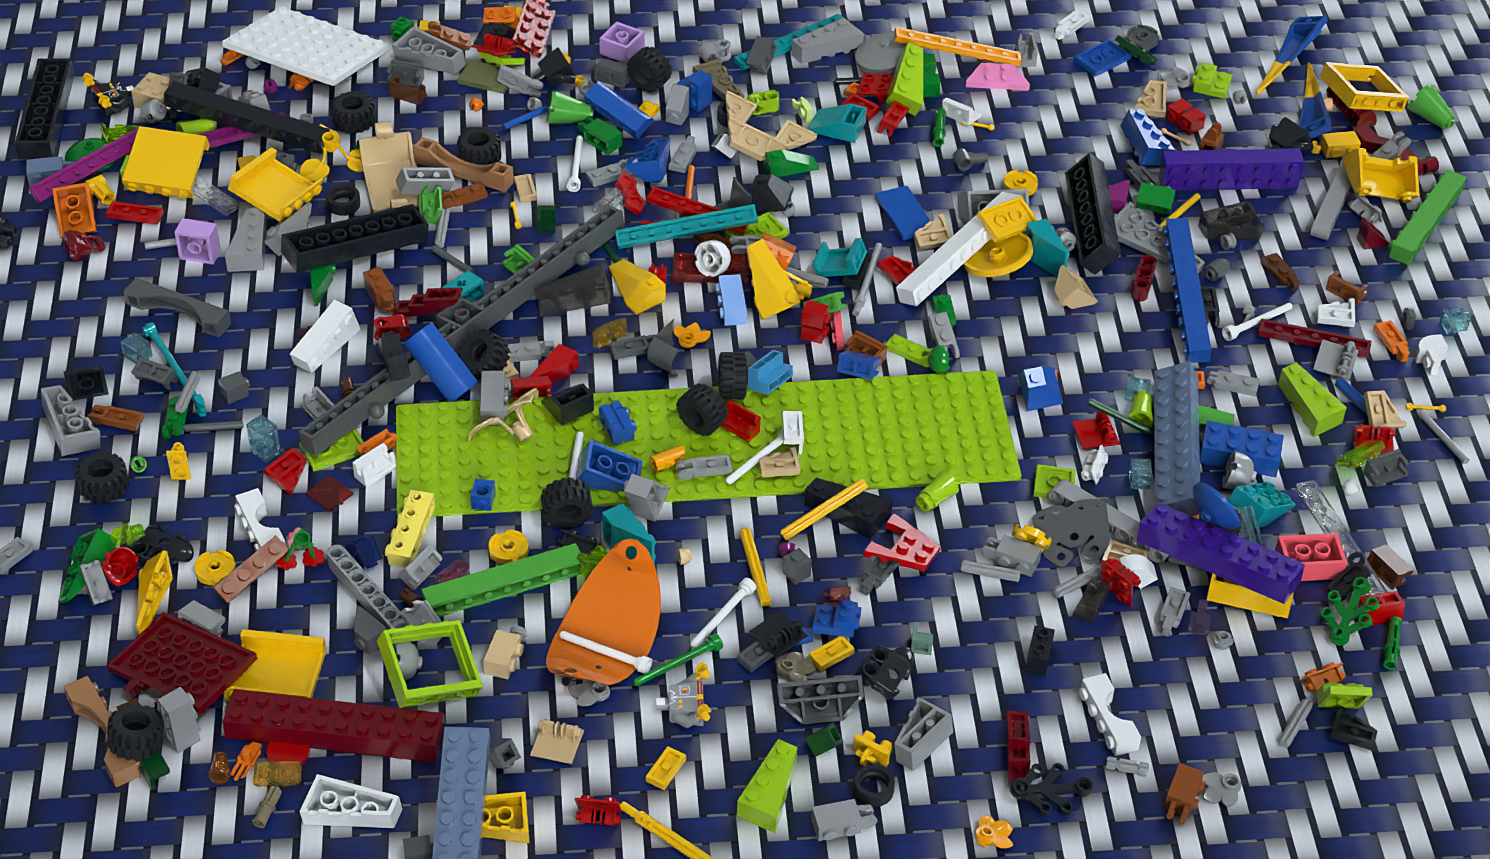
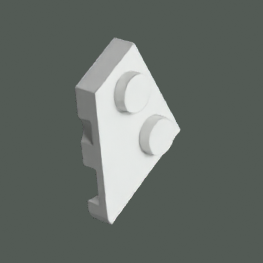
M1350 298L1347 303L1342 304L1337 301L1331 304L1318 305L1317 323L1354 327L1355 298Z

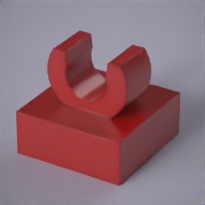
M651 264L649 272L655 274L666 284L667 267H664V264H661V267H654V264Z

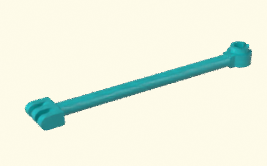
M154 323L145 324L142 327L144 336L153 339L184 387L188 379L162 341ZM194 391L191 399L194 402L195 410L200 417H205L207 414L204 399L201 394H197Z

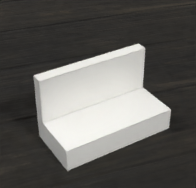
M949 98L942 100L946 116L970 125L982 116L981 113L974 111L969 106Z
M783 411L784 444H797L798 455H802L804 442L802 411Z

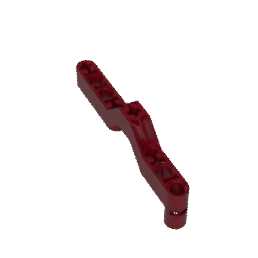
M1330 87L1327 88V97L1332 98L1333 104L1356 127L1355 133L1361 142L1360 148L1366 149V153L1372 155L1390 140L1389 138L1378 136L1370 128L1377 123L1376 115L1372 110L1349 108ZM1407 147L1398 158L1405 161L1408 160V156H1417ZM1435 156L1422 160L1417 157L1418 176L1432 173L1439 169V162Z

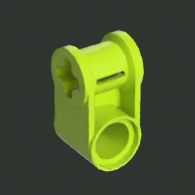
M776 90L752 93L747 97L748 101L757 104V111L755 110L753 115L779 110V93Z

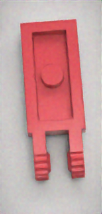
M840 310L831 313L830 318L831 331H835L832 333L833 344H837V351L844 350Z

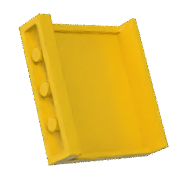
M139 126L122 178L126 189L130 191H144L149 194L159 193L164 196H178L182 199H194L192 193L204 150L208 151L210 146L207 137Z
M271 147L233 174L228 190L281 222L286 217H290L295 210H299L304 203H308L312 197L320 194L323 179L320 178L313 183L277 161L275 159L277 150Z
M242 629L240 635L241 646L255 652L258 659L224 692L225 701H230L234 689L313 697L326 654L324 638Z

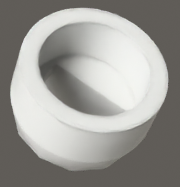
M1351 478L1345 481L1342 487L1347 495H1354L1360 491L1358 485Z

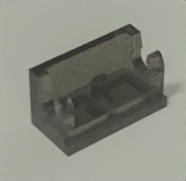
M1091 579L1089 583L1098 588L1087 586L1072 616L1094 624L1108 598L1110 583Z

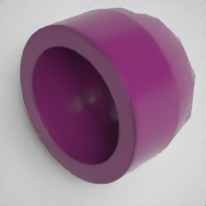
M273 79L264 82L263 87L266 93L277 91V84Z
M794 543L779 544V552L782 557L795 550Z

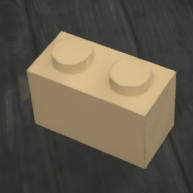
M496 630L483 660L484 674L509 679L511 672H514L516 669L518 656H521L523 653L524 645L521 644V635Z

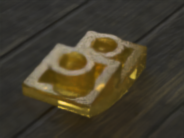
M626 318L608 322L592 332L593 347L609 345L612 339L627 336Z
M295 761L255 763L253 785L261 787L277 784L283 787L300 784L302 763Z

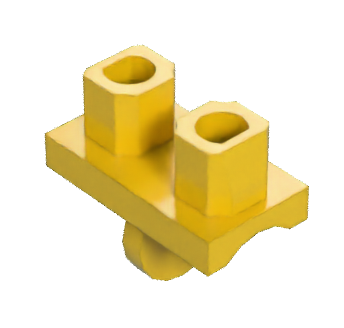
M868 730L862 735L857 733L853 739L855 741L853 751L856 752L857 756L861 757L860 764L866 766L868 762L872 764L877 763L886 768L889 764L893 744L887 740H883L880 745L875 743L876 736Z

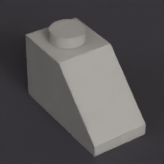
M673 83L666 106V122L682 125L689 115V87Z

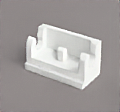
M384 443L352 462L354 477L366 487L397 468L394 453L388 454L387 446Z

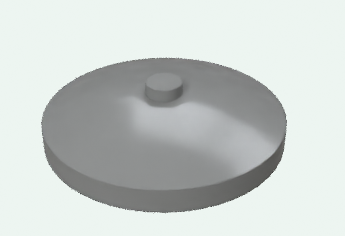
M894 31L877 34L864 41L858 47L855 54L857 65L866 73H895L900 53L906 46V43L896 42Z

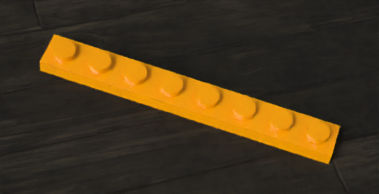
M895 27L894 30L895 41L901 44L910 42L916 46L926 47L931 50L960 54L965 57H975L980 60H990L995 63L1014 64L1015 66H1020L1022 62L1021 54L1017 51Z

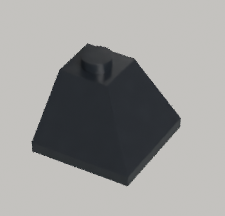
M500 23L484 24L473 44H485L483 37L488 33L511 39L515 29Z
M773 174L756 175L751 186L752 204H755L756 213L786 211L794 190L793 186Z
M103 365L64 371L68 393L73 401L109 395Z

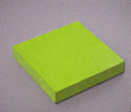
M1037 464L1033 497L1049 498L1048 493L1060 480H1067L1074 484L1076 469Z

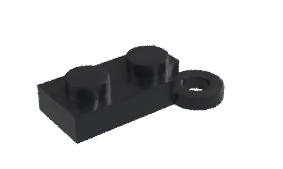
M1352 553L1348 558L1350 565L1326 586L1329 591L1337 590L1340 593L1341 601L1354 591L1352 585L1357 577L1367 579L1372 575L1363 566L1365 558L1362 553ZM1355 558H1360L1358 562H1353Z

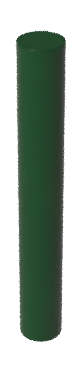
M607 241L601 245L614 263L621 261Z

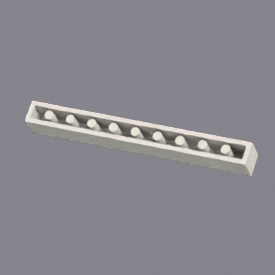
M1001 192L982 210L1019 197V195ZM977 215L896 287L901 303L918 306L992 238Z

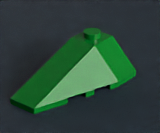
M99 528L79 536L70 557L73 563L67 568L66 573L69 574V577L63 583L58 600L59 603L62 604L70 601L85 585L79 570L80 565L89 564L95 560H98L101 565L105 554L117 548V538Z

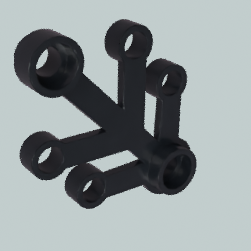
M1036 763L1032 765L1030 772L1024 779L1018 778L1011 782L1009 791L1014 798L1026 799L1036 806L1038 813L1043 817L1049 816L1052 806L1049 802H1043L1035 794L1040 793L1059 807L1058 810L1061 815L1069 816L1073 810L1072 803L1063 800L1055 793H1077V795L1082 797L1088 796L1093 789V782L1088 777H1080L1076 783L1052 784L1056 778L1062 777L1065 771L1062 764L1055 763L1040 784H1031L1035 778H1040L1044 772L1043 766Z

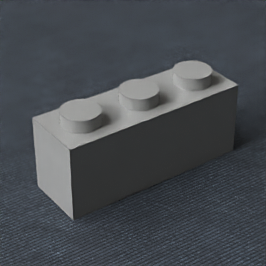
M402 167L395 180L400 194H421L426 185H429L428 192H433L436 186L441 187V192H449L455 182L450 168Z
M482 371L481 422L492 417H498L504 422L505 417H508L506 413L508 405H505V403H509V395L505 390H509V378H505V371ZM496 422L489 425H498L500 423Z

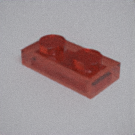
M851 586L825 588L824 595L825 597H830L831 600H844L846 595H851Z

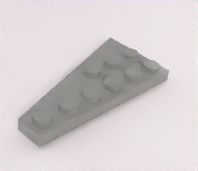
M1129 202L1114 217L1118 241L1142 253L1152 255L1157 260L1170 265V262H1167L1168 249H1165L1166 237H1163V228L1154 220L1146 218L1143 211H1138L1134 208V204ZM1195 254L1197 271L1199 273L1204 268L1205 262Z

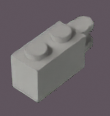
M1005 534L1002 540L988 537L985 542L986 546L981 549L983 556L993 559L994 564L1020 570L1021 574L1032 577L1040 562L1042 547Z
M855 799L812 807L811 821L818 841L853 836L861 833V829L872 827L878 822L875 815H870L874 811L873 807L869 804L857 806Z

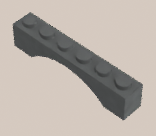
M136 278L124 290L126 305L140 310L162 308L182 312L193 318L201 326L204 333L218 338L231 325L229 310L148 281Z

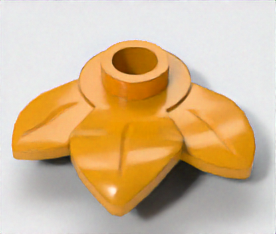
M697 322L686 328L680 325H676L674 328V335L679 338V344L686 348L707 341L711 335L710 331H701Z
M990 815L982 816L978 820L975 840L979 845L989 847L993 844L998 848L1013 846L1012 841L1008 838L1013 830L1010 823L1003 820L995 822Z

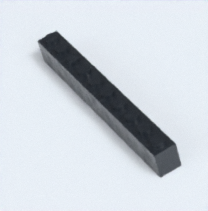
M173 81L164 92V102L167 107L318 154L323 152V134L330 132V129L176 81Z

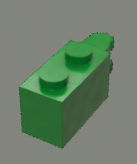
M587 117L585 123L580 122L577 125L579 131L584 134V141L607 155L622 146V132L599 118L594 120L591 117Z

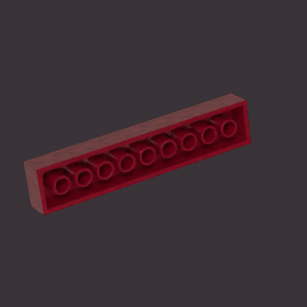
M234 689L222 723L226 739L261 743L274 741L308 745L313 749L437 763L444 738L445 716L444 713Z

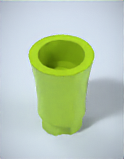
M205 118L176 123V131L198 135L216 130L214 121Z
M1145 390L1138 391L1132 399L1128 417L1150 428L1154 423L1151 394Z
M941 471L920 492L919 496L915 498V502L922 511L928 512L949 497L959 492L958 484L949 473Z

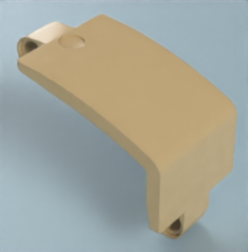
M390 121L375 123L376 136L359 139L362 168L373 212L376 213L410 204L419 207V194H400L395 181L402 167H416L411 133L409 131L394 133Z

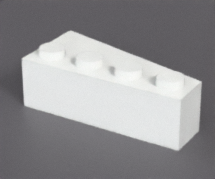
M334 300L290 353L294 364L313 373L361 330L352 308Z
M318 774L300 809L304 825L394 828L402 812L399 796Z

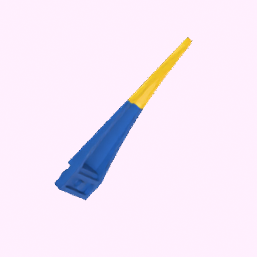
M1327 16L1297 17L1290 25L1284 43L1270 71L1256 90L1257 95L1322 32L1321 29L1328 22Z
M1308 63L1306 89L1298 125L1308 131L1311 140L1331 131L1332 122L1312 65Z

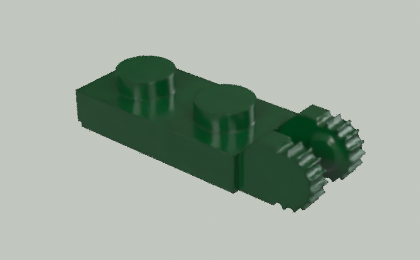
M1117 35L1115 41L1120 43L1119 47L1132 51L1131 55L1140 58L1141 62L1147 65H1154L1157 62L1153 54L1129 38Z

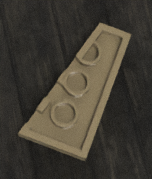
M720 58L693 66V73L702 70L712 76V90L723 100H725L727 90L742 98L745 97L738 85L733 83V78L731 75H728L726 67L722 66Z

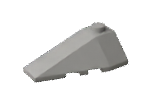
M1028 189L961 192L957 194L958 211L965 222L968 223L1001 192L1021 196L1029 207Z

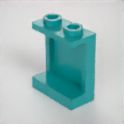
M855 238L850 248L829 249L827 242H822L812 262L813 270L816 271L818 276L822 277L858 274L867 253L862 238Z

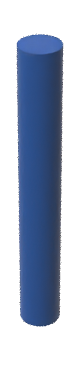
M546 106L540 107L503 123L502 127L504 130H507L548 112V108Z

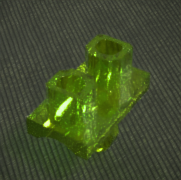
M124 523L122 527H117L111 532L112 542L118 545H123L126 542L127 544H132L135 542V538L145 536L141 523L133 526L130 523Z
M598 545L594 551H591V554L578 553L577 559L581 562L578 571L582 576L588 577L591 574L592 570L608 553L606 547Z

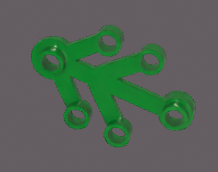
M1357 577L1352 585L1354 591L1347 608L1343 605L1340 593L1337 590H1332L1328 593L1327 597L1330 603L1334 604L1342 618L1338 625L1333 618L1334 612L1330 607H1324L1320 611L1323 620L1327 621L1331 628L1329 638L1333 644L1343 646L1348 643L1350 634L1372 625V619L1366 613L1379 608L1380 604L1377 598L1369 597L1365 605L1356 609L1361 595H1366L1371 590L1369 581L1366 578ZM1358 618V622L1349 626L1350 621Z

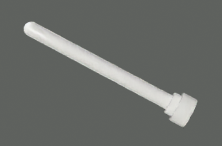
M580 135L576 137L572 174L568 178L566 185L567 189L571 192H577L581 185L578 174L583 137Z
M1287 303L1238 326H1226L1222 329V335L1225 340L1231 341L1237 338L1240 332L1260 324L1261 319L1269 320L1291 310L1293 305Z
M783 429L780 430L779 437L728 476L726 483L732 484L755 466L759 459L766 457L784 443Z
M581 431L576 433L569 477L574 478V480H576L584 437Z
M744 578L739 583L738 592L691 641L690 646L692 648L698 647L744 596L751 595L757 589L756 584L751 579Z
M562 631L559 634L563 640L634 665L637 671L643 674L649 672L652 666V659L649 657L639 656L636 658L566 631Z

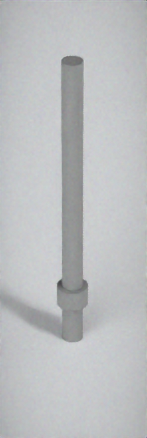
M881 243L875 244L859 294L855 297L852 311L854 316H858L861 308L864 307L865 295L882 249Z

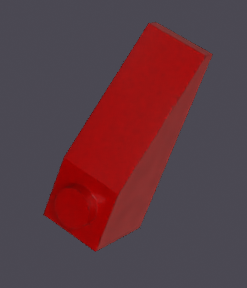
M558 344L529 377L548 375L551 383L568 377L579 366L578 352Z

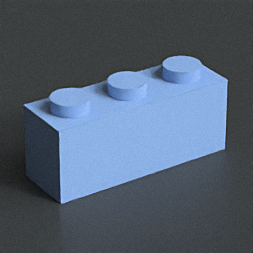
M740 274L719 276L718 283H715L716 294H719L717 302L718 306H721L719 308L720 319H724L725 326L746 324L747 310Z

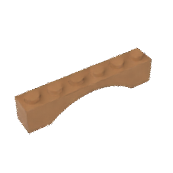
M422 137L413 146L415 163L430 168H450L454 176L475 183L481 182L484 186L506 192L514 183L513 166L500 162L487 165L469 163L449 153L437 141Z
M86 676L64 685L67 700L74 713L94 721L107 735L108 718L112 716V711H107L108 705L103 696L99 697L100 691L96 682L92 683L89 677ZM107 748L104 762L107 773L115 787L140 777L138 769L140 768L139 760L119 758L117 754H113L111 749Z

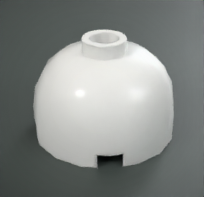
M717 240L705 241L699 244L695 250V255H697L695 264L703 275L714 277L727 270L731 261V255L727 246Z

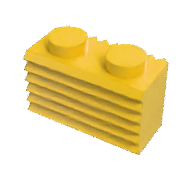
M1355 131L1322 134L1319 145L1322 146L1321 149L1326 158L1345 156L1360 148L1361 142Z

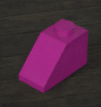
M1125 180L1109 187L1114 214H1118L1126 206L1130 180Z

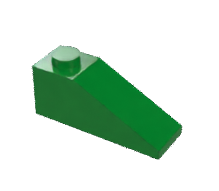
M782 149L765 152V170L767 174L783 177L819 170V166L813 156Z
M335 264L310 269L314 306L319 305L333 281L332 273H336Z

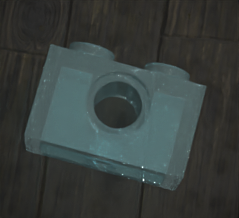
M262 414L246 424L252 453L265 463L281 453L277 425Z

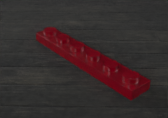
M1261 319L1258 336L1320 348L1322 340L1343 346L1351 341L1355 343L1356 350H1359L1357 356L1369 358L1372 342L1371 340L1267 319Z

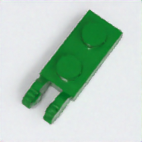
M180 396L169 399L165 423L162 426V435L166 440L172 437V433L175 436L181 435L183 426H185L188 406L184 413L175 411V405Z

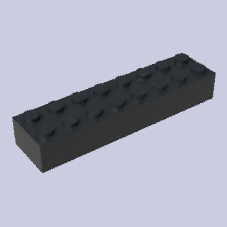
M38 58L15 140L18 159L54 157L75 76L72 58Z
M1089 152L1065 172L1080 265L1096 275L1110 262L1117 259L1121 251L1105 165L1103 161Z
M410 204L282 234L281 253L294 271L298 273L426 242L429 224L416 207Z

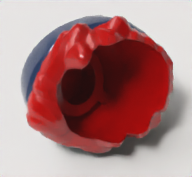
M124 546L107 552L101 564L106 581L116 587L130 582L138 574L136 569L139 557L131 549Z

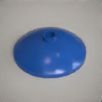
M1197 482L1193 486L1195 505L1200 512V517L1205 522H1210L1217 527L1227 530H1236L1241 525L1240 518L1233 506L1217 490L1203 482Z

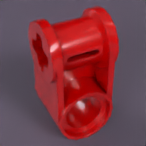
M403 314L378 317L374 320V327L376 328L374 337L376 340H379L383 333L394 331V334L399 333L400 339L406 338L411 332L407 318Z

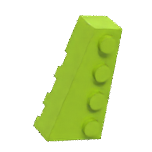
M1297 362L1282 369L1278 385L1287 399L1293 402L1295 411L1301 414L1304 424L1309 426L1313 437L1343 423L1347 407Z

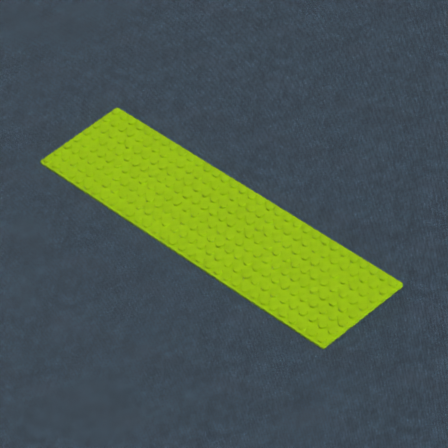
M993 370L873 377L872 380L851 378L784 382L768 395L748 389L747 384V393L744 400L732 401L761 417L760 432L750 442L743 440L722 427H719L709 436H701L685 426L677 412L676 403L690 388L593 393L594 411L564 425H560L541 403V400L547 398V396H539L538 399H533L532 402L521 407L525 420L533 432V435L523 442H520L516 434L512 435L501 424L488 425L478 430L468 441L467 438L471 430L481 423V400L401 404L396 406L397 517L400 512L402 513L404 499L409 496L411 490L434 494L436 506L432 517L543 510L541 494L546 485L552 484L554 480H561V478L569 479L576 433L579 431L584 434L581 451L589 440L642 460L641 477L670 487L664 502L805 494V488L816 477L847 487L859 479H863L868 486L866 490L928 486L941 471L949 473L956 480L957 484L1021 480L1022 476L997 374ZM718 386L711 387L719 393ZM509 398V403H505V405H508L509 408L516 400ZM724 400V403L727 405V402L730 400ZM619 401L623 407H627L629 418L635 421L637 430L634 431L633 440L623 441L614 445L599 420V407ZM515 410L504 419V423L512 429L514 428L512 424L519 420ZM783 411H802L804 433L802 455H798L797 444L782 443L766 456H772L777 452H781L782 455L789 452V447L795 446L800 464V474L761 477L758 462L735 482L727 484L726 478L731 474L692 477L690 480H681L678 478L677 474L679 471L676 469V465L659 472H655L651 467L650 456L677 446L685 447L684 460L729 455L733 473L779 437L780 430L783 429ZM475 478L495 481L496 496L491 511L475 510L471 507V492ZM589 488L593 507L614 506L622 503L630 505L623 491Z

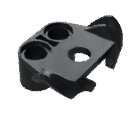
M152 524L145 529L142 536L131 546V550L139 557L138 563L145 566L149 559L162 551L168 552L170 566H173L177 561L189 562L193 559L194 550L191 543L180 532L176 533L177 538L162 532L165 529L164 525ZM169 540L170 544L166 548H162L159 546L161 541Z
M875 646L867 655L855 676L862 675L863 686L871 684L870 687L883 695L886 699L891 700L900 693L897 686L902 678L908 680L913 666V652L908 647H899L891 650L883 646ZM894 670L898 677L896 679L890 678L887 671Z

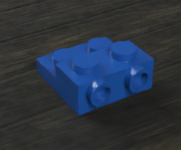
M838 600L837 607L828 604L817 605L812 633L853 638L854 630H859L862 607H858V602L851 600Z

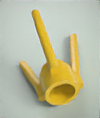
M783 270L789 278L799 282L798 284L792 283L794 288H796L799 300L809 299L813 285Z

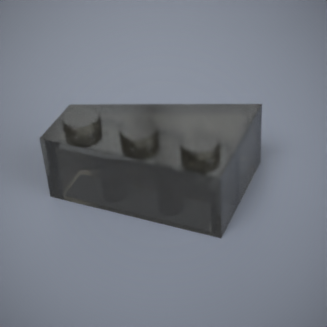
M1249 200L1203 211L1198 223V227L1204 237L1209 239H1220L1221 235L1233 233L1236 239L1260 240L1265 227Z

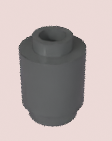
M1217 258L1205 266L1204 274L1206 278L1210 281L1218 280L1228 273L1230 263L1225 258Z

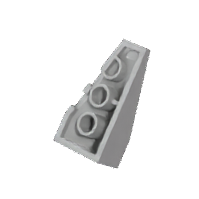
M308 202L301 206L290 217H286L266 232L267 236L264 243L278 256L282 255V234L308 228L307 225L310 223L308 217L311 215L312 204Z

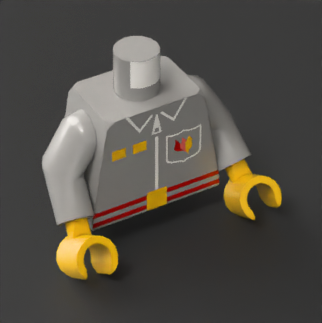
M705 663L698 664L695 669L696 673H693L687 679L669 686V698H656V711L669 710V721L671 723H677L685 728H689L693 725L704 726V721L710 719L708 713L711 712V709L707 704H703V681H701V678L708 679L710 677L708 666Z

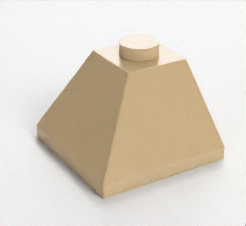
M1064 265L1060 267L1054 291L1058 296L1057 301L1062 306L1066 305L1071 309L1098 302L1082 277Z

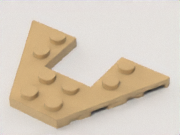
M727 90L725 100L730 146L736 150L762 161L765 160V152L781 149L788 151L816 140L818 134L790 120L786 121L776 137L746 124L755 112L757 104Z

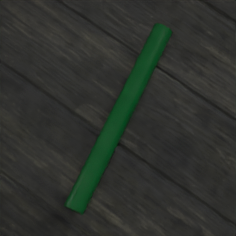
M1092 398L1089 399L1088 406L1155 438L1154 429Z

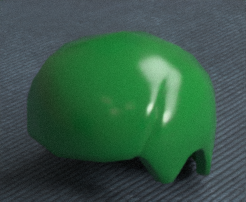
M944 345L935 346L928 356L929 366L936 373H948L946 370L950 369V366H948L949 354Z

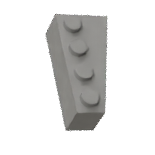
M842 18L793 39L792 56L803 64L820 60L822 56L833 57L838 52L849 53L851 49H858L863 43L864 33L848 20Z
M414 26L392 45L395 60L423 64L426 68L455 75L466 65L463 50Z
M257 207L246 208L225 254L228 272L264 270L266 248L264 241L267 232L266 213Z
M57 385L41 388L42 407L61 455L65 456L101 448L100 431L97 427L94 428L92 421L82 414L80 407L73 403V399L63 387Z

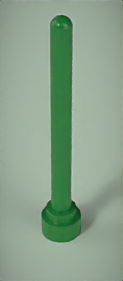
M717 633L709 636L704 644L635 678L633 685L640 686L707 651L716 652L722 649L723 642Z

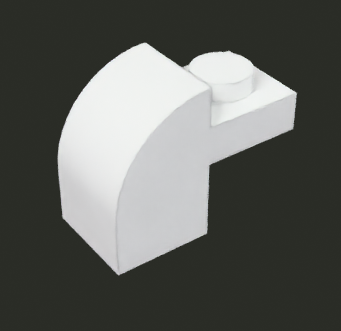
M1442 334L1424 337L1419 343L1415 356L1416 363H1423L1430 375L1438 373L1441 360L1445 359L1448 345Z
M1132 554L1120 558L1121 563L1126 568H1129L1130 572L1132 571L1140 577L1141 583L1138 586L1140 589L1158 580L1154 564L1146 557Z

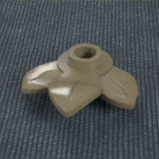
M799 652L788 653L785 659H780L776 664L778 675L783 678H790L792 682L806 681V676L813 674L817 670L816 666L811 661L804 659L803 654Z

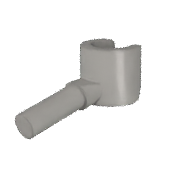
M1249 304L1243 310V314L1246 315L1243 323L1255 316V308Z

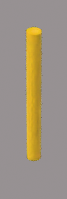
M1195 193L1166 219L1178 218L1201 198L1200 194ZM1166 219L1159 224L1162 228L1166 226Z

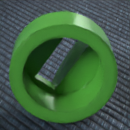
M135 456L130 461V467L135 472H142L146 469L147 462L143 457ZM136 460L139 462L141 467H137L135 463Z

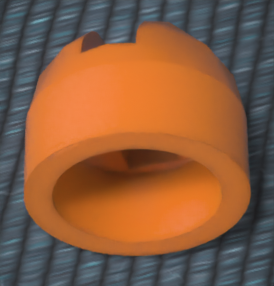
M472 97L469 103L470 109H474L475 112L480 111L484 105L481 100Z

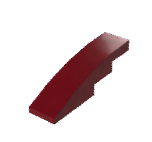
M462 287L428 288L425 294H413L411 300H398L393 314L413 317L442 310L457 303L463 289Z
M1007 711L1008 788L1013 780L1018 778L1024 779L1030 772L1028 712Z

